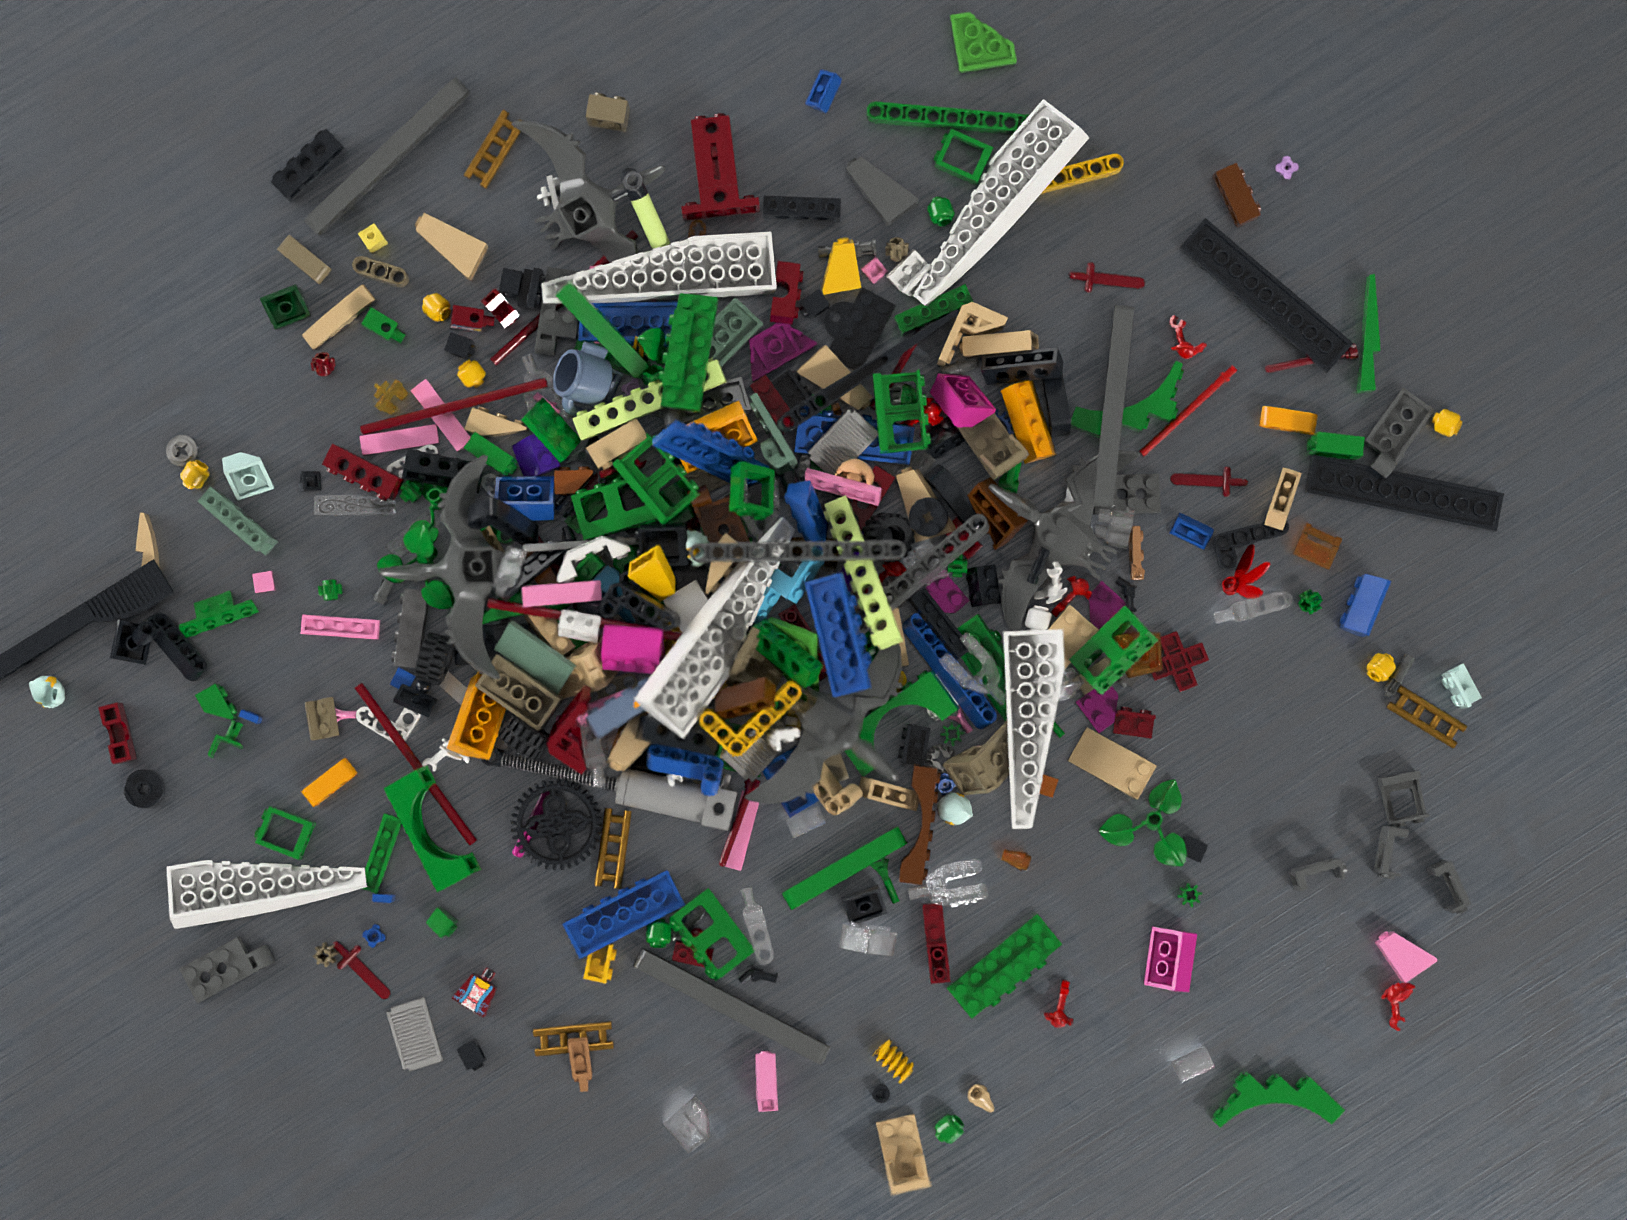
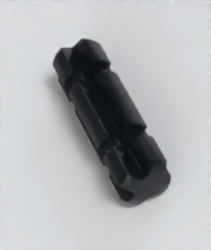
M1044 547L1039 549V556L1034 561L1031 569L1032 572L1029 574L1027 582L1034 585L1037 584L1038 576L1041 575L1046 563L1045 559L1049 556V549Z

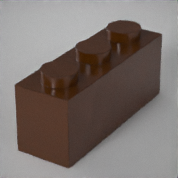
M1236 162L1216 171L1213 178L1238 228L1258 219L1261 215V207L1257 201H1254L1252 197L1253 190L1250 184H1246L1244 180V170L1241 166L1238 167Z
M760 677L754 681L742 682L740 685L725 687L715 695V713L728 720L774 707L776 685L767 678Z

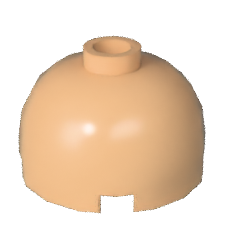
M849 459L843 462L835 473V476L873 486L874 474L872 468L862 460Z

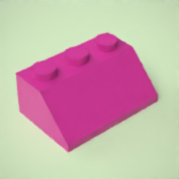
M938 373L929 392L935 399V402L940 405L944 413L951 419L953 425L959 428L973 427L996 411V408L970 376Z
M605 624L601 652L603 670L653 674L665 658L663 630Z
M1152 927L1144 985L1172 991L1189 992L1197 934Z

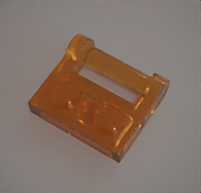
M1306 523L1293 555L1329 570L1342 542V538L1331 536ZM1308 534L1332 544L1331 549L1307 539Z

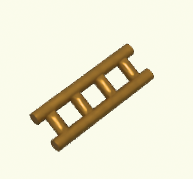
M502 110L463 175L468 179L472 175L482 179L480 186L487 189L521 132L513 127V122L506 119L509 113L505 110ZM502 125L512 130L507 140L497 136ZM492 142L502 147L497 157L487 152ZM482 158L492 163L487 173L477 168Z
M1400 685L1397 690L1398 693L1402 694L1396 704L1390 701L1386 708L1454 749L1457 745V742L1453 740L1454 735L1458 729L1464 732L1467 725ZM1408 699L1418 704L1413 714L1402 709ZM1424 709L1435 715L1429 725L1419 719ZM1441 719L1451 724L1446 735L1436 729Z
M611 808L604 809L595 886H602L603 881L614 882V888L622 889L632 811L624 810L623 816L612 815ZM611 822L622 824L621 835L609 834ZM608 842L620 843L618 855L607 853ZM605 861L617 862L616 874L604 873Z
M612 1022L533 1029L534 1037L540 1036L541 1048L535 1049V1056L569 1053L567 1034L579 1033V1038L587 1037V1032L598 1031L599 1042L588 1043L589 1051L614 1049L613 1041H607L606 1030L612 1029ZM559 1034L560 1046L549 1047L548 1035Z

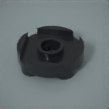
M932 497L917 500L909 512L910 527L916 533L925 537L934 536L942 532L946 528L949 518L948 512L943 506L944 504ZM931 512L933 520L926 522L924 514Z
M137 770L126 779L124 787L125 798L131 805L138 808L155 806L165 794L163 780L152 770ZM141 784L148 785L147 794L144 792L140 793Z

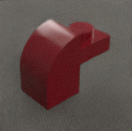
M495 288L481 300L504 328L512 325L519 316L517 311Z

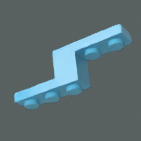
M817 547L812 549V554L816 557L821 556L823 553ZM802 561L793 577L780 569H776L770 578L772 579L770 587H766L763 594L765 598L753 623L757 624L763 619H767L768 614L781 595L797 604L806 591L805 583L813 581L825 561Z

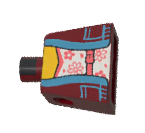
M453 305L450 329L481 332L482 327L494 328L495 317L485 316L483 309ZM475 317L478 322L474 323L470 318Z
M486 967L481 976L473 973L451 999L484 1018L488 1013L497 990V986L491 983L496 972Z

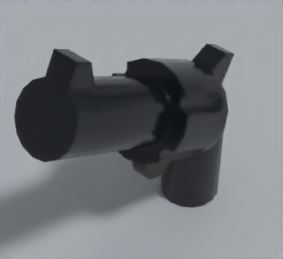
M1119 576L1115 583L1123 587L1121 593L1126 598V607L1132 612H1136L1134 598L1137 585H1131Z
M751 964V968L738 980L743 985L751 977L752 982L762 979L776 983L778 973L763 972V969L756 968Z

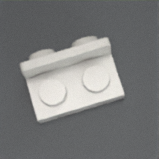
M562 610L558 626V636L597 643L601 617Z
M793 726L769 728L770 733H767V743L771 745L772 749L781 751L780 740H783V742L794 741V737H800L799 729Z

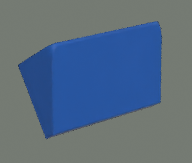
M821 69L805 104L823 113H827L842 79L836 73Z
M1183 513L1178 514L1170 530V534L1205 550L1214 532L1213 528Z

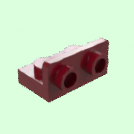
M1121 707L1120 710H1116L1112 733L1152 739L1156 715H1151L1152 711L1140 709V713L1132 712V708Z

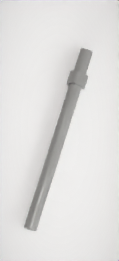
M616 536V538H612L627 545H639L635 537L624 538V536ZM591 540L522 544L523 552L573 549Z

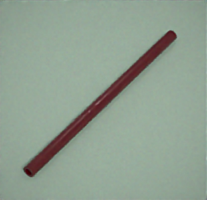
M633 229L625 235L633 240L639 237ZM603 255L592 266L605 265L610 262ZM559 303V304L556 306V311H557L559 308H561L564 304H563V303ZM540 313L490 358L496 366L538 328Z
M541 378L361 425L360 430L362 435L534 391L548 387L547 379Z
M489 598L487 605L488 608L560 620L562 613L560 610L538 606L523 607L521 603L505 602L504 600ZM601 618L599 628H604L606 624L660 629ZM663 630V639L677 641L683 632Z
M360 683L356 686L355 690L411 767L414 770L423 767L365 685ZM433 784L428 790L468 845H472L477 839L437 784Z

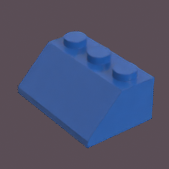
M554 476L496 477L494 498L500 499L530 520H554Z
M811 480L788 484L785 501L791 507V515L793 519H796L798 532L802 533L806 542H826L828 522Z
M1363 574L1361 577L1358 576L1354 584L1356 588L1354 595L1351 594L1346 604L1349 606L1347 612H1343L1339 623H1341L1340 629L1359 637L1369 636L1391 581L1369 574Z
M798 745L773 759L762 771L767 781L782 768ZM806 793L805 800L799 796L781 804L789 817H792L813 805L819 799L814 793Z

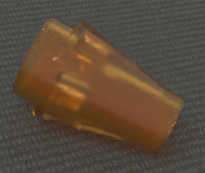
M1005 849L1001 860L1020 871H1027L1032 856L1026 852Z

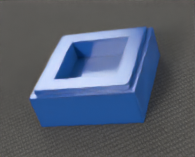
M399 667L390 685L397 689L400 688L401 684L411 687L416 676Z
M245 709L241 710L239 717L256 724H261L263 719L262 716Z
M375 893L373 894L372 901L393 903L395 901V894Z

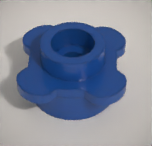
M942 773L940 783L935 785V789H938L941 795L945 796L952 791L956 784L949 778L947 773Z
M374 924L371 929L363 931L362 934L366 938L369 947L372 948L380 941L383 942L386 939V935L382 934L380 926Z

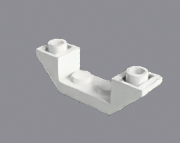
M603 535L566 551L557 580L559 583L573 581L574 576L577 574L571 560H575V562L582 560L586 557L585 554L591 551L593 554L603 550L605 545H607L612 558L617 557L618 560L628 556L627 552L631 550L625 543Z

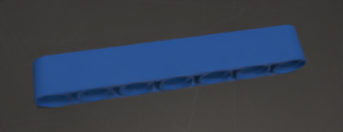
M915 613L906 619L902 624L904 633L974 726L978 729H985L995 722L997 713L922 617Z

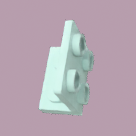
M1464 663L1441 674L1444 687L1450 690L1452 694L1451 700L1459 709L1469 708L1472 706L1471 703L1482 698Z

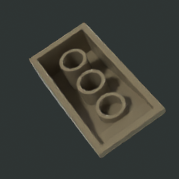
M497 654L492 660V664L500 675V679H493L483 674L475 687L535 730H543L565 698L560 694H556L527 672Z

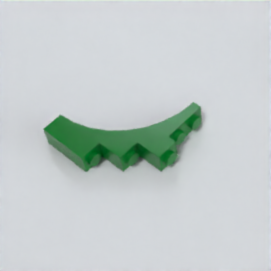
M1175 361L1167 378L1155 392L1139 403L1123 409V427L1140 433L1149 424L1150 418H1147V416L1167 423L1171 421V418L1175 419L1178 408H1176L1177 402L1170 400V398L1174 399L1178 390L1175 385L1177 380H1181L1184 369H1181L1183 363ZM1076 406L1071 417V428L1100 438L1103 411L1089 410Z
M1245 1072L1244 1074L1240 1073L1234 1080L1235 1084L1233 1086L1238 1090L1237 1094L1233 1093L1227 1099L1228 1103L1224 1108L1220 1107L1215 1111L1212 1120L1221 1128L1232 1117L1247 1109L1264 1104L1281 1103L1306 1108L1320 1115L1332 1125L1345 1110L1309 1076L1301 1077L1295 1084L1297 1087L1293 1089L1278 1074L1275 1076L1271 1075L1265 1081L1266 1086L1263 1087L1249 1073Z

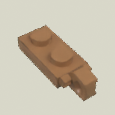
M1132 526L1128 528L1131 580H1144L1145 570L1141 565V561L1144 560V552L1141 550L1143 531L1140 530V526Z
M588 1037L568 1039L572 1078L574 1082L579 1081L580 1092L588 1091V1080H592Z

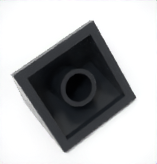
M118 620L110 658L146 665L150 642L146 645H138L132 639V634L139 624Z
M878 884L841 897L851 926L887 914Z

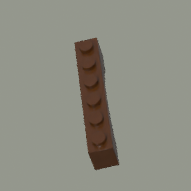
M914 764L911 784L921 803L922 824L915 845L901 860L899 882L922 885L923 880H927L928 869L925 868V861L930 859V849H927L928 841L932 842L933 830H930V823H934L936 811H932L933 803H937L938 799L935 785L940 783L941 772H937L938 768L934 766Z

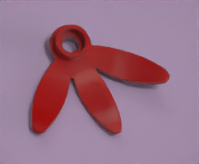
M1250 544L1246 548L1234 577L1229 576L1222 582L1225 594L1233 595L1238 593L1245 598L1254 599L1264 593L1260 588L1249 585L1261 578L1271 564L1270 562H1265L1248 572L1254 558V544Z

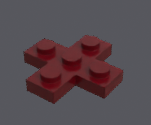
M1177 631L1159 637L1158 640L1165 656L1152 661L1148 666L1153 680L1156 681L1172 675L1179 692L1198 686L1191 667L1209 661L1203 643L1201 642L1184 649Z

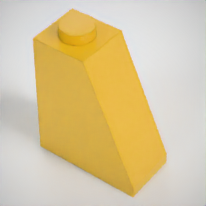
M843 237L837 239V242H833L821 286L823 295L861 288L853 239Z
M659 545L629 563L628 577L660 602L675 593L676 578Z

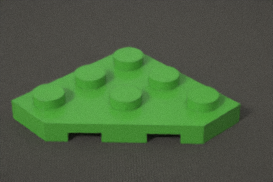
M970 12L950 15L959 73L1017 63L1013 42L1002 37L996 30L986 23H982Z

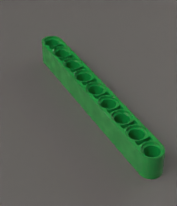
M872 102L867 107V118L872 123L1013 135L1029 116L1027 114L888 102ZM876 108L881 113L878 116H873L870 111ZM892 110H896L900 115L897 118H893L889 113ZM916 112L919 117L913 120L909 118L908 114ZM936 114L938 119L930 121L928 115ZM954 115L957 121L951 123L947 120V117ZM968 117H974L976 119V123L968 124L966 119ZM991 118L995 121V125L988 126L985 120ZM1011 120L1015 126L1009 128L1005 126L1004 122Z

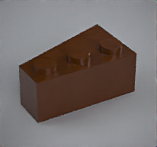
M989 477L978 483L967 496L976 514L985 516L988 521L989 531L987 534H990L994 542L992 546L994 550H997L1007 544L1028 520L1018 516L1014 510L991 492L989 485L997 484Z

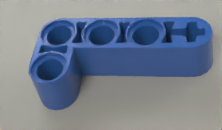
M655 744L649 747L646 766L650 770L701 780V792L707 796H714L719 790L724 765L721 758Z

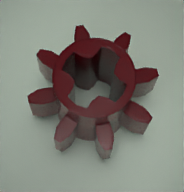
M320 352L315 355V358H312L311 370L316 371L317 375L328 376L331 374V371H334L335 359L334 357L330 358L328 353Z

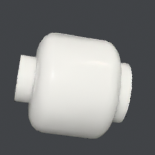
M1037 605L1029 608L1025 619V626L1030 628V631L1048 630L1052 619V614L1048 612L1049 608Z

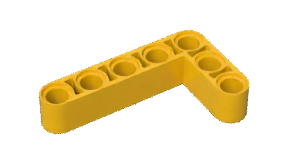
M1110 154L1065 166L1058 173V175L1062 176L1063 182L1057 183L1053 179L1041 194L1115 175L1123 167V158L1119 154ZM1109 161H1117L1119 167L1112 168L1109 165ZM1097 165L1100 168V172L1094 173L1090 167ZM1078 170L1082 176L1075 178L1072 175V171Z
M793 680L787 681L775 693V701L781 700L784 703L782 708L776 709L771 707L757 711L737 731L716 714L714 710L709 708L705 709L700 715V724L731 755L741 756L800 698L802 693L800 685ZM791 686L798 689L794 695L787 693V689ZM762 714H767L770 717L765 723L759 721V717ZM712 715L714 720L711 723H706L703 721L704 716ZM725 728L728 733L726 736L721 737L717 734V731ZM748 728H753L756 733L753 736H747L745 731ZM734 742H739L742 744V747L739 750H733L731 745Z

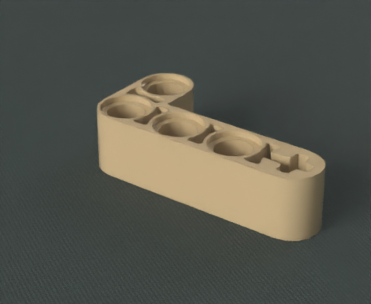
M823 764L821 779L812 788L825 809L831 815H838L862 797V791L856 784H849L843 788L827 765Z

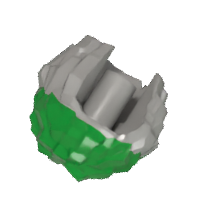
M900 382L889 388V390L894 391L892 395L893 400H890L892 405L917 403V392L911 385Z

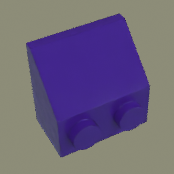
M535 434L527 436L512 445L523 476H542L561 467L560 462Z

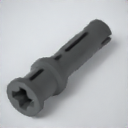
M875 238L872 241H854L857 257L867 254L877 256ZM832 245L818 246L819 258L830 257Z

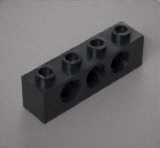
M327 129L321 130L314 136V140L310 144H306L301 148V153L296 158L292 157L282 171L279 170L273 175L270 182L290 202L337 158L345 148ZM319 147H325L323 154H316V150ZM305 160H311L309 167H302ZM296 173L297 178L294 181H289V175Z
M764 195L763 219L840 222L841 198Z
M1058 347L989 354L982 356L981 372L987 385L1062 377L1064 362Z
M407 449L402 479L448 488L454 477L465 465L472 461ZM483 470L481 472L477 485L476 493L478 494L480 490Z
M650 713L646 716H640L635 737L638 740L714 756L717 741L703 727L701 729L695 728V724L684 738L680 737L677 739L671 729ZM658 725H661L662 727V733L660 735L657 733ZM694 734H697L698 736V742L696 744L693 741Z

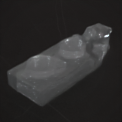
M511 546L507 547L495 576L494 582L497 584L496 595L504 597L507 588L515 586L527 557L526 550Z

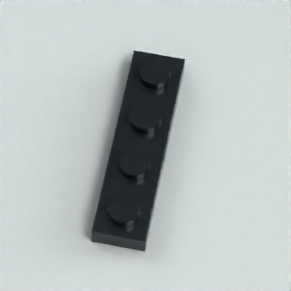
M562 550L535 551L494 583L492 590L506 602L519 592L522 586L529 584L564 556V552Z
M925 587L908 599L956 661L972 649V646Z

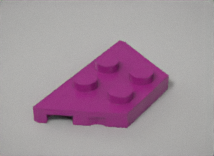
M777 323L749 339L752 381H757L764 375L771 373L818 345L817 342L791 327L790 324Z

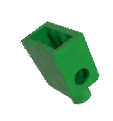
M372 307L361 323L363 328L388 342L392 338L402 343L406 336L405 332L397 328V322ZM383 325H387L390 327V330L385 332L381 328Z

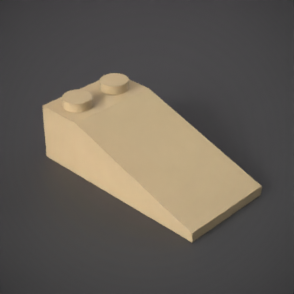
M1071 605L1066 607L1048 629H1063L1065 669L1071 663L1069 659L1099 631Z
M1086 727L1068 759V762L1135 800L1139 799L1157 765Z

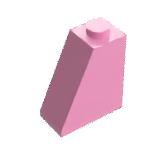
M1386 931L1378 936L1379 940L1375 942L1397 976L1404 983L1438 961L1436 957L1394 932L1388 933Z
M763 1051L760 1054H755L759 1112L778 1111L775 1053Z

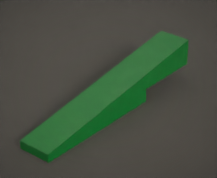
M1370 274L1366 278L1357 393H1371L1376 390L1373 354L1379 353L1381 348L1375 274Z
M571 280L556 292L555 296L634 378H637L650 366Z

